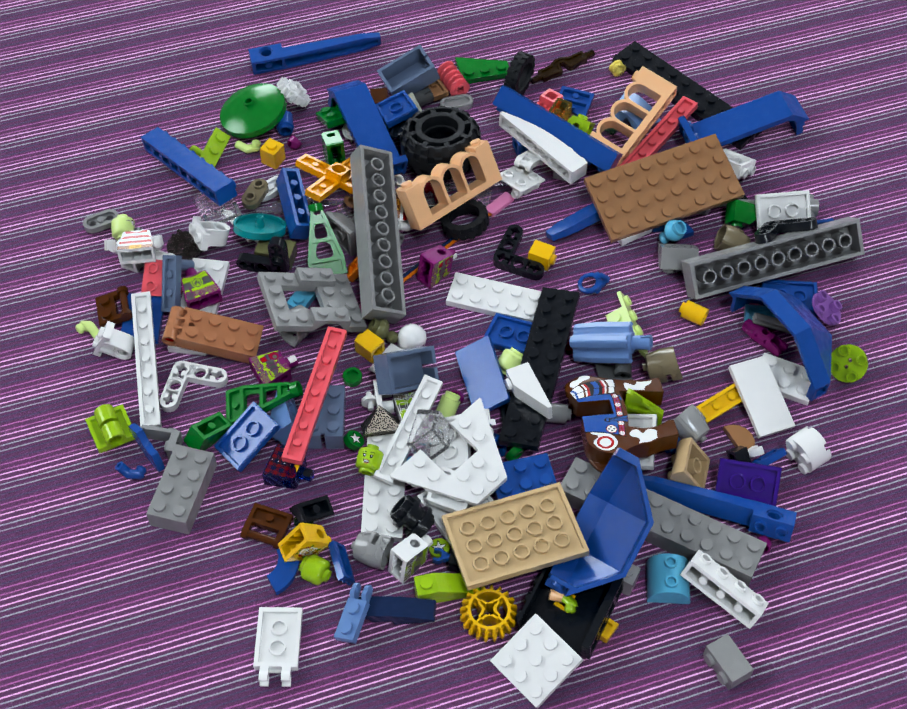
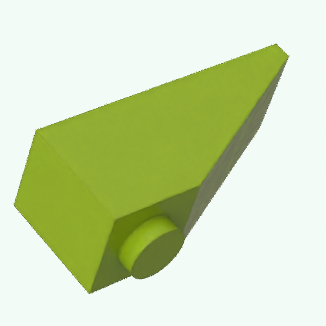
M430 573L414 576L416 598L430 599L441 603L466 598L468 592L473 594V589L467 591L460 573Z

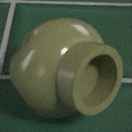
M373 318L367 329L382 340L386 338V341L390 344H395L398 341V333L389 331L387 319L377 320Z

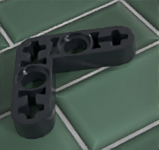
M809 217L766 222L754 233L755 242L757 244L771 242L779 233L817 229V218Z
M519 225L509 226L494 254V266L531 280L542 279L544 266L541 263L515 255L523 237V229ZM510 244L513 248L505 249L503 246ZM521 263L523 267L516 268L514 264Z
M272 237L268 244L269 257L240 253L236 264L243 270L257 273L289 272L290 263L287 243L280 237Z

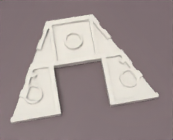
M481 398L476 400L450 423L451 427L477 452L448 476L420 449L390 475L391 480H398L415 488L420 487L437 495L449 496L453 500L460 502L465 501L472 506L480 505L507 481V475Z

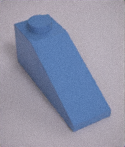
M294 398L273 408L270 415L281 426L272 438L275 441H280L283 445H286L298 412Z

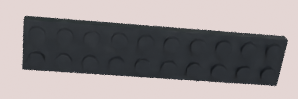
M636 41L624 48L612 59V62L621 60L626 66L625 71L632 76L636 70L639 71L644 66L676 85L677 94L671 103L675 105L683 96L697 102V109L690 115L697 121L733 108ZM762 131L730 144L741 150Z
M543 287L521 364L529 363L551 404L580 299V292ZM512 392L498 440L499 445L539 451L547 418L516 398Z

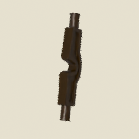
M591 49L585 53L579 51L569 57L557 58L551 65L538 70V75L531 77V83L547 82L562 76L563 70L561 67L572 71L587 63V59L595 56V52Z

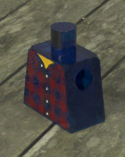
M277 443L262 474L264 484L296 489L301 479L311 482L315 471L306 468V457L302 465L283 462L281 456L285 445Z

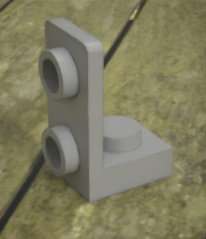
M156 425L141 426L148 439L165 442L164 451L167 453L168 460L175 444L182 445L183 443L181 431L175 428L167 429Z

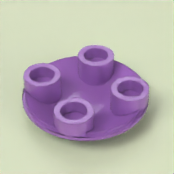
M824 290L814 294L812 305L817 316L824 323L831 326L840 323V310L842 309L840 301L834 300Z

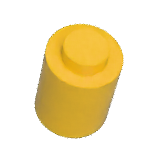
M688 300L686 303L683 302L681 304L679 312L681 313L680 317L702 326L708 316L709 309Z

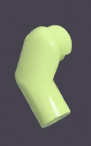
M255 139L252 140V144H246L238 140L235 143V148L247 154L260 150L261 142Z
M82 320L75 326L79 334L86 331L93 338L99 332V329L92 321Z

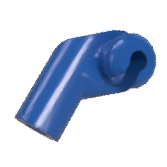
M122 461L118 462L115 466V469L127 479L141 480L147 472L143 466L138 465L136 470H134Z

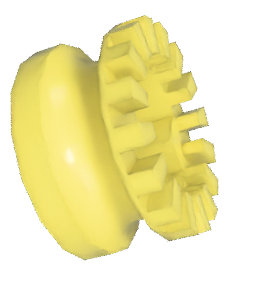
M616 60L610 65L609 70L615 77H618L620 74L622 75V72L624 73L626 66L621 60Z

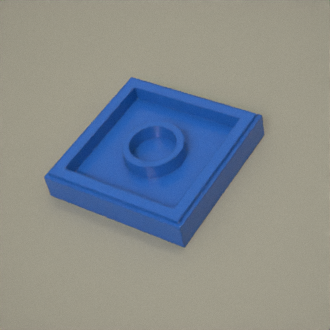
M405 90L376 104L388 128L409 119L419 111Z

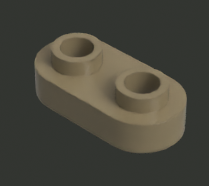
M255 179L251 182L242 196L244 208L253 210L259 207L269 191L266 180Z

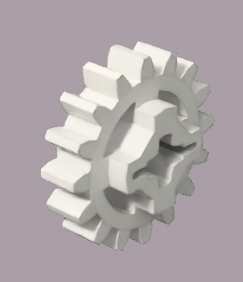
M282 77L276 84L286 100L291 104L294 103L303 108L311 101L310 96L306 94L307 90L298 81Z

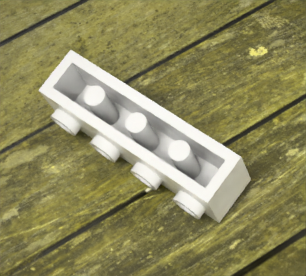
M700 549L680 574L749 629L762 616L769 604L760 594L755 593L743 581L738 580L725 567L720 566Z

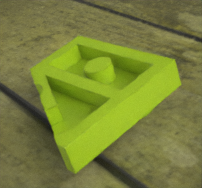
M628 388L625 399L627 413L657 414V426L660 425L664 410Z

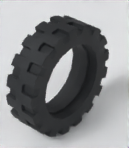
M523 51L517 52V55L515 54L514 59L510 62V67L507 69L504 86L510 87L521 95L525 94V90L528 89L529 82H531V77L534 73L535 58L533 55Z
M471 199L441 217L440 222L443 233L448 238L452 237L453 240L461 239V241H465L469 238L474 239L475 236H480L483 231L485 232L487 226H489V217L486 206L480 201L476 202V200ZM466 214L478 216L475 221L466 225L451 223L458 216Z

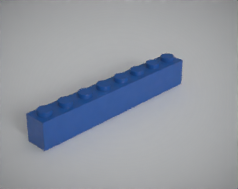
M501 86L492 103L497 106L496 110L499 112H507L552 134L568 147H571L579 156L583 157L588 162V165L594 164L597 166L596 170L599 172L615 168L623 155L508 86Z
M157 127L141 136L144 148L149 154L217 205L221 206L237 196L235 189L237 186L232 178L229 179L222 171H218L212 164L207 163L203 157L200 158L193 150H189L185 144H181L175 137H171L167 131Z

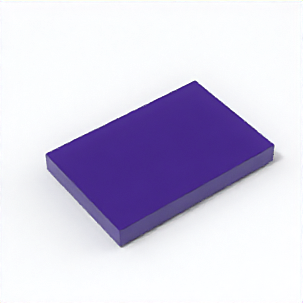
M720 458L715 491L776 506L782 468Z

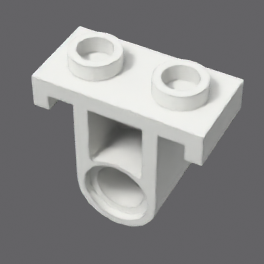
M193 216L192 223L189 224V233L201 251H207L208 246L222 247L226 245L230 231L229 225L223 222L201 221L200 216Z
M107 321L105 327L101 326L92 344L95 347L93 355L100 357L102 353L122 360L130 359L135 346L134 337L114 329L115 323Z

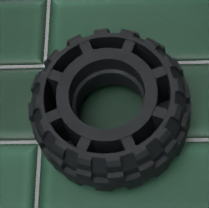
M438 106L435 108H425L421 112L418 111L405 122L403 132L400 135L401 152L408 159L407 166L412 172H416L418 176L431 175L432 169L437 164H450V160L455 153L460 151L466 152L465 147L470 145L472 140L478 138L481 140L479 125L473 117H470L469 113L464 110L460 111L459 108ZM468 158L463 162V173L469 172L472 169ZM449 169L444 174V180H451L452 178Z

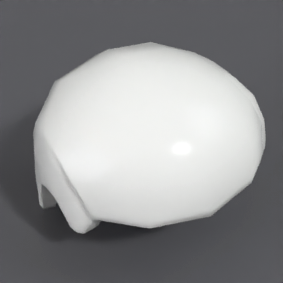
M406 324L398 333V347L405 350L425 345L427 340L426 331L417 324Z

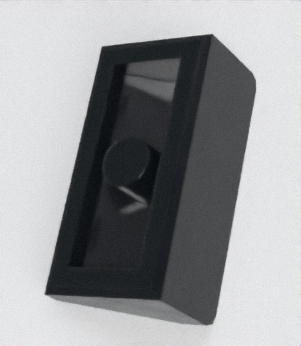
M328 495L305 501L289 508L290 512L300 523H309L334 515Z

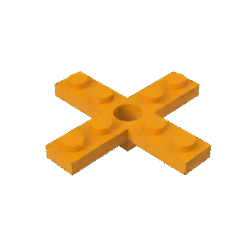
M306 153L296 160V167L319 178V180L305 190V195L314 201H323L339 188L353 194L350 157L341 164L335 162L332 165Z

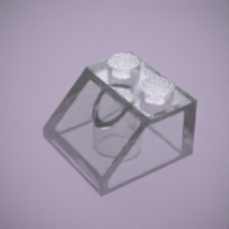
M203 193L193 197L196 209L203 221L226 223L242 215L234 198L219 206Z
M418 409L406 445L413 454H416L421 449L432 460L449 448L454 438V429L440 411Z

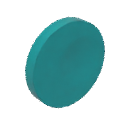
M244 214L234 219L233 231L238 236L246 239L270 240L272 237H282L285 235L286 222L282 218L271 214Z

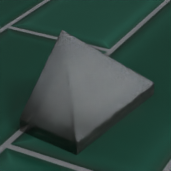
M378 405L361 424L363 436L372 437L394 434L400 424V420Z

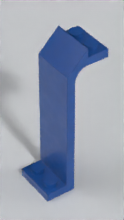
M356 80L327 88L329 93L328 105L333 107L337 104L356 147L364 145L392 152L394 175L406 174L408 159L406 155H399L366 83Z
M776 91L693 124L691 121H687L685 116H681L678 118L680 135H682L685 143L716 134L721 146H724L789 121L796 135L803 133L805 121L810 119L795 95Z

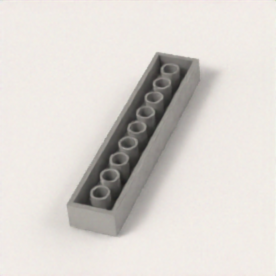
M359 145L350 155L362 319H387L389 323L396 324L406 316L392 152Z
M845 217L818 224V228L814 230L777 235L768 243L757 244L754 241L682 260L681 265L687 297L697 300L738 289L742 286H749L864 255L860 219Z
M577 457L564 477L561 486L570 507L580 511L586 497L601 473L591 463ZM646 489L654 521L645 539L646 542L672 554L684 556L688 561L700 549L720 566L725 567L738 580L743 581L747 587L749 586L766 548V542Z

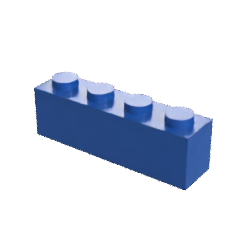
M282 168L276 184L289 238L307 239L309 236L310 213L300 171L296 168Z

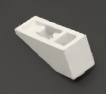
M529 363L507 369V378L504 379L507 389L512 390L516 398L546 418L551 419L552 406Z

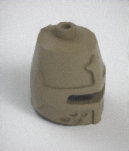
M724 224L716 234L714 249L720 251L750 243L751 239L744 234L743 230Z
M673 346L660 348L645 355L646 363L642 364L643 371H647L650 379L659 378L661 383L668 382L667 375L671 376L672 381L683 379Z

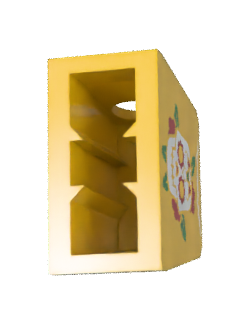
M299 523L278 543L284 562L300 561L305 556L318 555L323 549L329 548L328 545L331 542V538L327 536L322 525Z

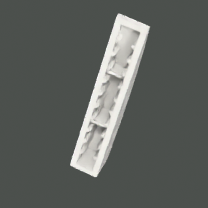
M503 111L500 112L499 126L570 185L586 175L588 162L574 152L571 147H568L552 134L532 123Z

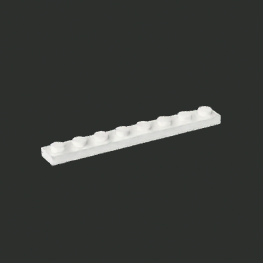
M150 291L131 294L140 427L142 425H156L162 428Z

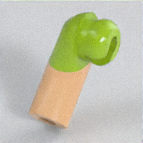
M550 589L548 600L566 604L564 610L567 613L574 614L576 612L578 604L572 596L565 597L564 594Z

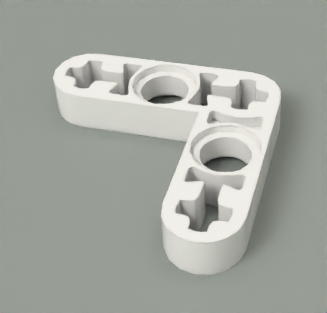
M187 361L175 363L160 397L162 410L174 412L178 408L188 382L215 388L224 387L228 383L227 372L222 368ZM199 371H203L206 373L205 376L201 378L196 377L195 375ZM175 383H179L181 385L180 388L176 390L170 388L171 385Z

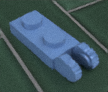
M356 582L352 585L350 598L348 597L334 634V638L337 641L356 644L370 606L369 602L373 593L371 585L367 584L364 586L361 599H358L361 585Z

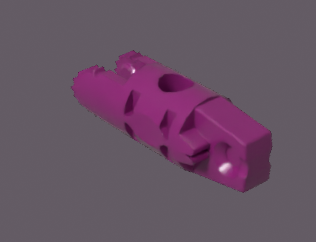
M750 319L743 323L742 330L752 340L773 355L779 356L782 351L788 348L786 342L764 326L754 324Z

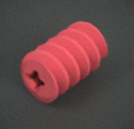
M446 61L439 66L437 72L440 80L451 96L466 94L469 91V83H467L452 61Z

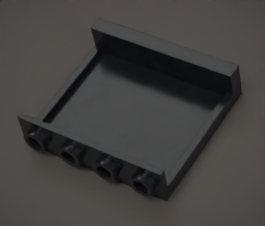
M552 566L543 568L541 575H537L534 580L532 592H528L525 597L523 609H519L515 621L517 622L518 631L536 613L579 656L590 660L623 591L624 578L575 593L578 607H576V612L572 614L566 613L554 606L555 601L548 600L550 589H553L544 584Z

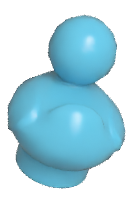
M669 220L664 227V231L659 234V241L663 244L669 241H679L687 231L686 224L681 220Z

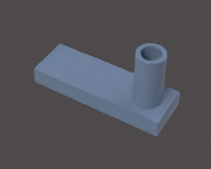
M163 255L161 312H170L173 306L181 307V271L194 268L193 260L182 259L180 255Z

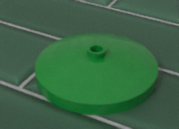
M258 83L246 86L231 95L224 103L220 112V122L225 131L236 138H252L262 135L275 127L283 118L287 107L286 99L281 90L272 84Z

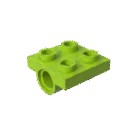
M110 404L101 405L95 409L94 416L85 419L99 454L135 440L128 427L131 425V422L123 404L114 408Z

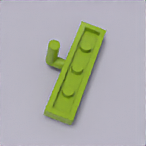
M216 127L203 150L195 145H192L189 150H193L200 158L203 157L207 163L215 167L231 136Z

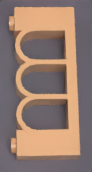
M644 66L633 74V82L626 87L624 99L618 100L612 105L610 117L601 120L597 125L596 132L592 131L590 134L592 137L623 154L616 167L639 145L677 94L676 85ZM640 92L657 101V103L648 111L630 100L629 96ZM627 110L643 119V121L635 130L617 119L615 115L619 111ZM608 128H613L629 137V139L620 148L604 138L601 133Z
M479 138L472 140L470 145L465 147L466 152L460 151L452 156L450 164H437L432 169L431 175L417 176L413 182L411 180L405 181L401 184V187L396 189L411 229L422 230L502 180L488 140H480ZM466 158H468L476 180L469 185L462 168ZM448 169L458 191L450 197L443 181L444 174ZM428 181H430L439 204L431 209L424 195V187Z

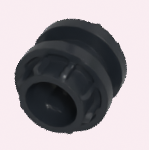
M403 496L394 505L390 515L395 527L400 528L403 525L406 527L405 535L409 536L415 533L421 538L430 530L435 519L432 509L428 505L423 508L419 506L421 500L417 496Z

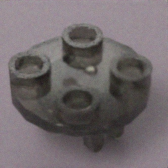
M180 229L177 230V234H172L166 246L168 253L180 255L182 259L188 260L197 258L203 252L194 242L189 231L182 232Z

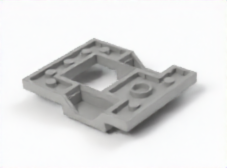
M296 267L294 273L258 272L257 280L274 331L313 332L325 324H340L347 332H364L366 330V323L362 319V313L347 274H333L331 268ZM283 291L315 292L320 307H310L309 313L290 312Z

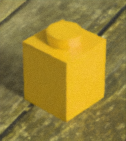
M269 138L260 148L261 162L277 169L286 159L284 144Z
M535 240L528 252V259L541 263L544 266V270L548 271L550 266L556 262V247Z
M369 329L358 334L354 340L355 351L370 363L374 362L373 355L382 354L385 351L384 340Z

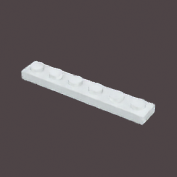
M424 375L383 456L380 468L374 473L375 479L393 486L395 481L391 480L390 475L404 464L443 386L442 381Z

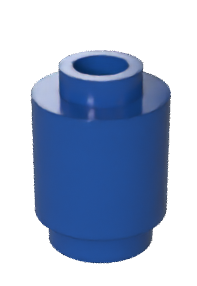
M287 110L283 118L276 125L277 131L282 136H289L294 130L293 115Z

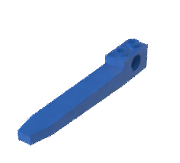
M360 33L283 48L281 43L251 48L248 51L253 75L365 51L380 45L381 36L380 33Z
M592 203L557 222L545 231L547 238L555 241L600 221L601 219L594 204Z
M643 475L646 489L697 512L749 526L748 531L790 542L797 512L656 476Z

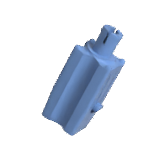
M590 322L574 324L573 336L570 337L569 344L573 349V359L576 362L631 364L633 362L632 354L635 350H652L653 337L652 335H635L632 327L633 322Z

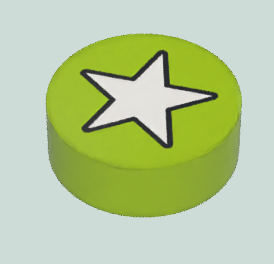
M443 538L434 539L433 544L429 547V554L432 558L441 557L440 554L434 553V548L437 547L450 553V545Z

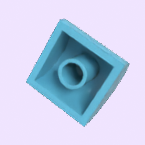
M664 553L654 555L647 560V602L690 604V582L680 575L689 562L687 558L678 554Z

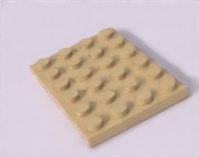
M560 482L441 516L467 591L589 555V548Z

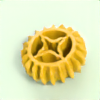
M491 584L489 589L482 586L481 591L475 588L473 589V594L468 592L467 599L462 600L463 606L460 607V613L462 614L460 621L464 622V630L469 629L468 634L470 636L476 633V639L479 640L481 637H484L486 643L488 638H492L495 642L497 636L503 639L505 638V633L510 635L511 628L516 626L517 605L514 604L513 597L508 598V591L501 593V587L494 590ZM501 606L506 612V617L504 620L501 618V614L499 613V608ZM474 607L479 613L477 620L471 614Z

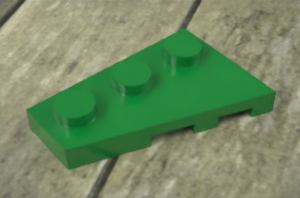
M455 57L457 69L469 84L503 79L507 75L509 67L507 61Z

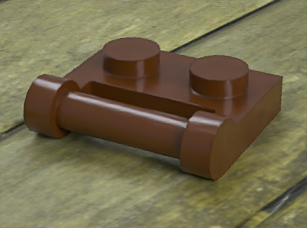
M120 286L116 291L95 298L100 327H105L107 321L117 325L133 317L132 311L129 309L127 297L129 292L126 286ZM119 299H120L121 308H122L121 313H118V307H117V301H116V300H119Z
M254 503L242 528L240 537L244 539L251 538L278 549V543L286 536L294 519L293 515ZM253 526L278 534L275 538L251 529Z

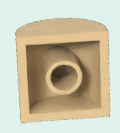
M691 437L684 438L678 442L676 453L671 457L673 467L672 471L668 472V480L705 488L710 458Z

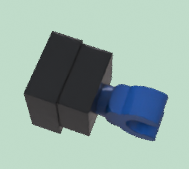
M434 548V553L440 554L441 557H433L432 563L441 564L442 562H449L448 571L461 574L452 549L449 554L442 548Z

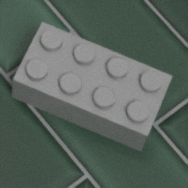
M175 444L146 513L151 526L190 534L217 467L213 452Z

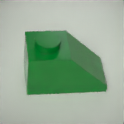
M737 199L727 203L725 224L742 229V227L756 220L755 204Z
M219 411L191 425L183 441L191 448L206 450L216 443L232 424Z

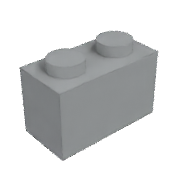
M728 634L710 643L704 650L703 657L706 664L714 669L717 673L718 681L725 685L728 690L748 680L754 671Z

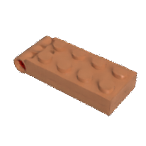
M173 306L168 316L162 342L168 346H177L250 364L249 358L257 356L264 326L189 307L184 309L180 306Z

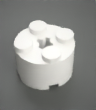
M808 426L786 439V456L789 460L797 462L798 469L804 475L811 473L831 459L830 449L826 451L824 447L826 444L825 439L812 427L808 429Z

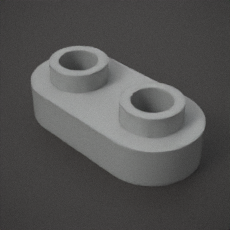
M107 209L87 216L83 220L85 231L93 234L111 228V221L118 216V212L114 209Z

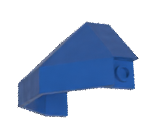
M742 286L730 292L729 294L733 297L730 308L731 312L744 307L745 304L755 303L766 306L794 337L811 383L806 397L813 401L826 394L831 383L832 334L800 299L777 289Z
M622 448L616 449L576 516V521L589 548V555L553 565L544 585L564 594L566 597L626 577L654 524L638 457Z

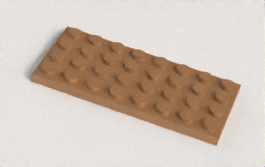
M716 134L584 178V184L611 243L665 225L669 220H679L743 198L745 195Z

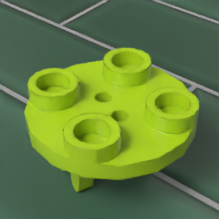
M852 344L841 345L832 352L831 373L839 381L852 383L861 379L866 374L868 357L860 347Z

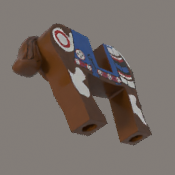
M579 376L565 385L568 409H572L571 413L582 417L581 436L585 455L598 472L602 473L617 448H622L636 457L642 458L677 447L679 433L674 420H667L651 428L628 426V413L625 406L628 388L634 390L655 405H662L664 391L659 378L649 380H616L595 376Z

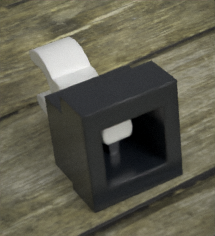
M758 445L752 446L749 449L745 446H738L726 450L728 459L751 462L750 457L764 454L763 447H758Z

